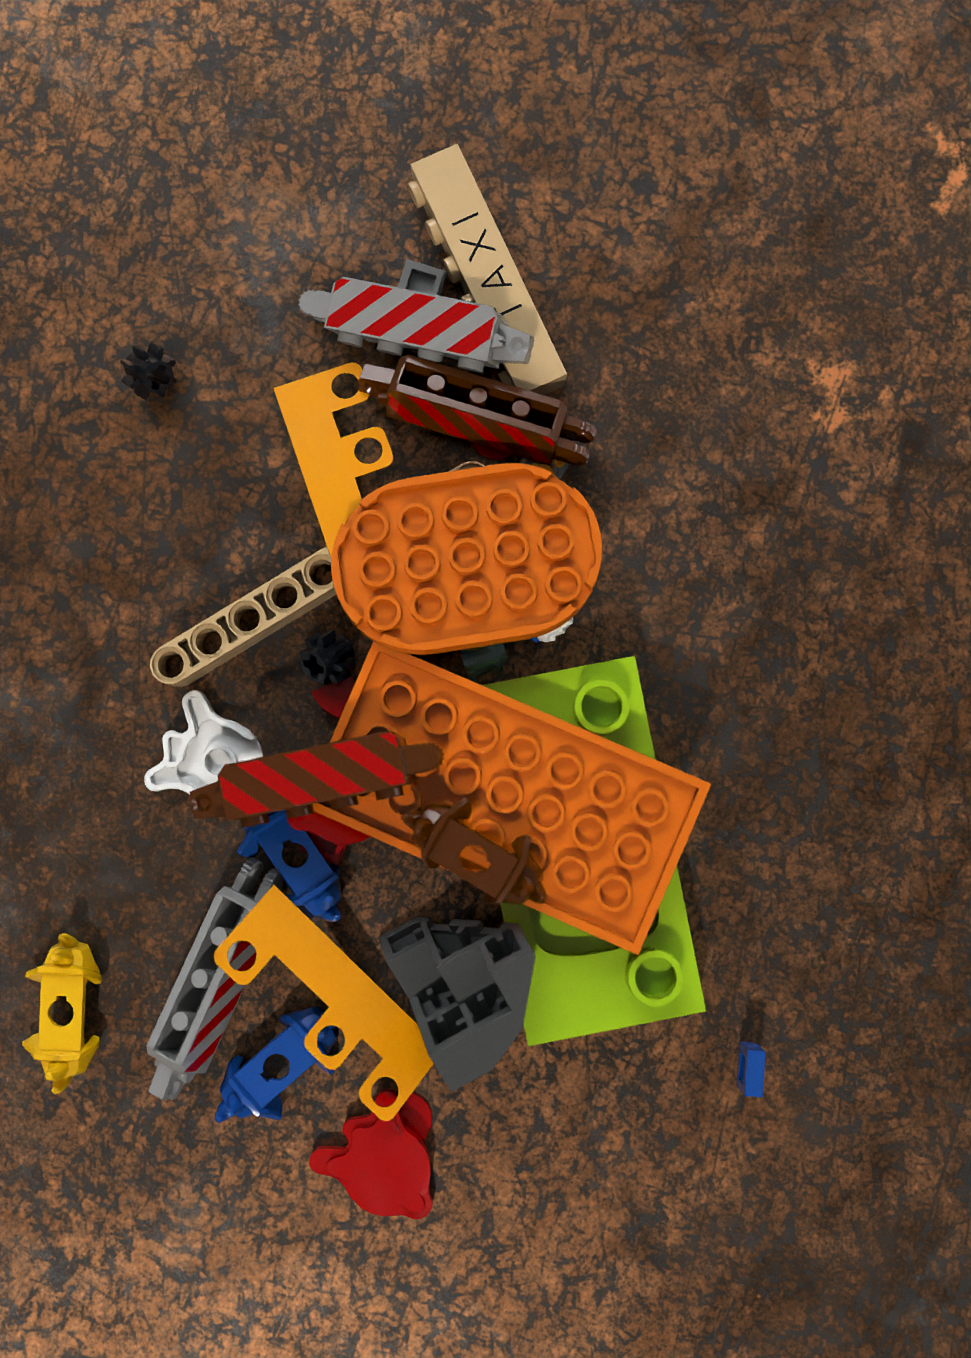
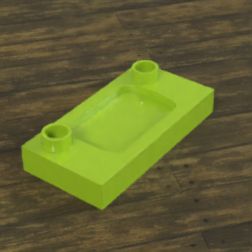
M635 656L482 685L656 760ZM677 866L639 955L524 904L501 903L504 922L519 923L536 956L523 1022L528 1046L706 1012Z

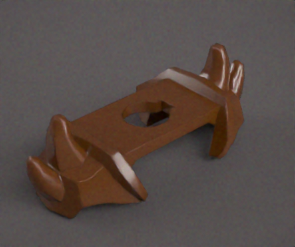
M466 797L452 807L429 804L423 811H408L402 815L401 819L404 824L413 830L412 840L421 851L422 861L427 867L437 868L441 865L485 892V900L490 905H499L501 903L522 905L527 900L537 904L545 902L546 892L541 883L544 877L543 871L529 853L531 836L526 834L517 837L512 843L514 853L507 851L458 821L459 819H469L471 816L472 807ZM468 845L480 846L487 855V861L491 863L487 871L484 869L479 871L467 870L460 860L463 848Z

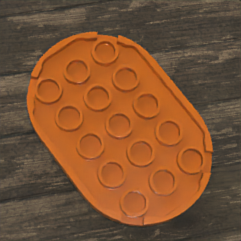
M503 463L401 479L374 490L359 502L360 506L350 515L346 523H342L334 541L331 558L334 589L344 612L358 630L372 641L388 649L407 654L427 655L539 637L561 627L580 611L592 594L601 566L602 539L593 510L575 487L572 489L563 481L552 476L551 471L544 468L521 463Z

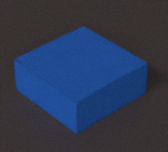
M739 1041L736 1086L744 1096L763 1098L766 1051L757 1043Z

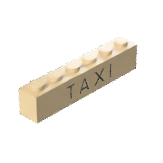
M458 143L410 164L412 182L407 183L410 195L417 208L424 206L429 217V220L425 221L427 231L435 246L442 244L447 258L443 259L447 274L453 284L458 281L460 282L465 293L461 300L492 306L497 313L503 315L509 325L508 327L534 337L529 363H500L499 367L502 372L497 373L498 381L542 395H547L564 387L567 372Z

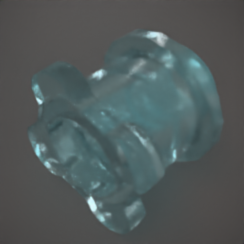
M503 643L458 650L469 679L473 682H478L476 677L498 669L499 672H503L504 669L501 663L509 660Z

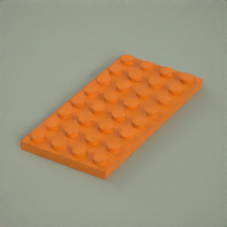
M373 641L330 743L390 731L396 732L405 738L407 746L421 745L423 743L439 745V748L443 749L442 752L445 753L443 755L445 760L442 761L443 765L440 764L439 768H435V770L431 769L428 772L413 774L414 784L402 786L404 793L402 796L376 801L375 792L357 795L359 802L357 805L332 810L330 801L313 804V810L422 859L421 851L412 840L413 830L404 824L401 819L402 815L408 811H423L429 804L452 807L466 797L470 802L472 812L469 819L458 820L462 824L511 853H514L512 843L517 837L526 834L531 836L529 853L543 871L544 877L541 883L546 892V899L543 904L527 900L523 903L524 905L639 955L711 783L410 654L388 649ZM468 845L461 851L460 860L467 870L479 871L484 869L487 871L491 863L487 861V855L480 846Z

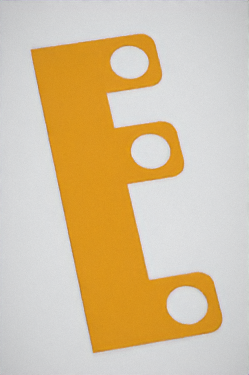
M354 362L273 388L331 558L334 541L342 523H346L350 515L360 506L359 502L362 500L355 478L388 467L393 461V454L386 434L379 427H371L340 437L332 412L364 402L370 395L358 390L353 397L342 399L337 397L332 391V382L340 374H352L359 381L362 367ZM374 438L380 442L382 455L379 460L371 464H365L356 458L354 449L360 440Z
M273 885L216 949L214 953L215 963L237 984L247 985L274 955L283 962L329 1007L305 1036L304 1045L307 1051L325 1068L334 1070L344 1062L359 1041L363 1039L383 1058L360 1087L359 1098L379 1119L389 1121L400 1110L434 1064L428 1055L419 1026L296 905ZM238 941H247L256 950V961L246 971H237L228 962V951ZM327 1026L340 1028L345 1037L343 1049L334 1056L324 1055L317 1045L320 1031ZM382 1077L393 1079L398 1086L397 1099L388 1107L376 1105L371 1095L374 1083Z

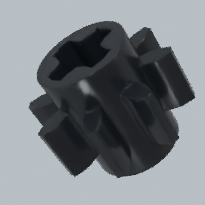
M154 343L148 346L147 351L133 345V352L120 362L124 366L126 376L121 380L122 383L131 389L135 388V394L144 400L148 399L150 392L156 393L162 398L165 397V391L172 383L177 381L171 368L176 364V360L168 355H163V348Z
M330 630L324 635L318 631L304 640L308 648L300 652L301 667L311 680L320 682L322 686L329 681L336 685L350 676L347 668L355 663V659H353V647L346 637L335 634L334 630Z

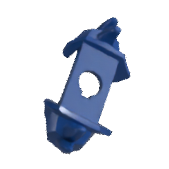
M285 810L268 813L269 823L244 827L246 837L238 847L237 853L247 858L257 856L259 844L293 894L284 893V895L311 921L326 920L335 922L341 918V912L338 908L343 898L339 881L341 869L338 865L327 864L306 831H296L290 827L286 819ZM290 839L292 843L301 844L306 849L308 859L303 866L294 868L288 866L283 861L282 850L284 846L282 844Z
M310 1007L294 1011L288 1015H281L279 1021L287 1027L242 1067L240 1065L244 1058L240 1055L234 1056L228 1062L227 1072L220 1085L223 1099L215 1113V1121L217 1123H221L235 1115L242 1119L256 1115L257 1117L280 1120L282 1118L283 1105L278 1094L314 1063L330 1075L334 1073V1070L325 1068L307 1051L304 1045L305 1036L325 1013V1010L320 1007ZM327 1026L320 1031L317 1045L324 1055H329L339 1036L338 1027ZM272 1054L285 1056L290 1063V1070L287 1075L282 1078H270L267 1080L262 1075L264 1072V1062L267 1057Z

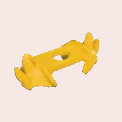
M67 933L59 934L58 944L50 948L43 965L25 973L26 978L41 982L39 1033L24 1040L22 1046L31 1054L33 1059L41 1061L45 1072V1079L53 1081L51 1090L53 1094L64 1091L74 1076L86 1071L100 1044V1038L96 1035H93L86 1044L84 1042L87 981L101 984L103 978L88 944L77 941L75 937ZM59 996H66V1001L71 1004L74 1012L71 1022L63 1026L55 1023L50 1013L52 1005L55 1001L59 1000Z

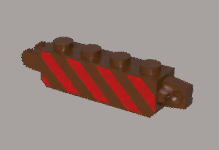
M412 355L400 357L397 367L389 366V368L365 364L359 377V391L370 394L369 396L376 398L378 403L386 406V417L551 466L553 459L577 466L586 465L590 457V451L585 446L572 441L590 444V442L595 440L597 429L592 423L583 422L581 419L566 415L568 407L561 400Z
M385 731L225 764L217 775V782L190 791L194 818L225 817L226 822L241 819L242 828L269 823L268 813L285 810L287 819L313 814V804L330 801L331 809L333 810L359 804L357 795L375 792L376 801L404 795L402 786L414 784L413 774L439 768L440 764L443 765L442 761L445 760L443 758L445 753L435 743L407 746L405 738L396 732Z

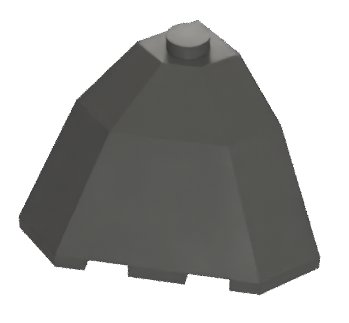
M416 916L379 936L378 939L386 962L409 998L428 1055L450 1091L453 1092L491 1071L523 1028L536 956L519 923L503 922L500 928L484 927L481 921L452 919L449 924H435L431 917Z

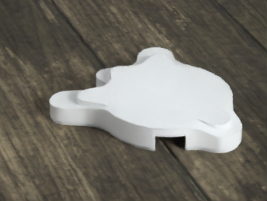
M192 690L186 693L182 699L183 710L188 722L187 731L180 733L170 730L163 735L164 758L160 764L147 771L144 776V782L151 791L159 792L167 789H179L190 795L192 790L217 782V775L225 764L264 757L262 747L250 729L236 721L228 720L218 715L203 692Z

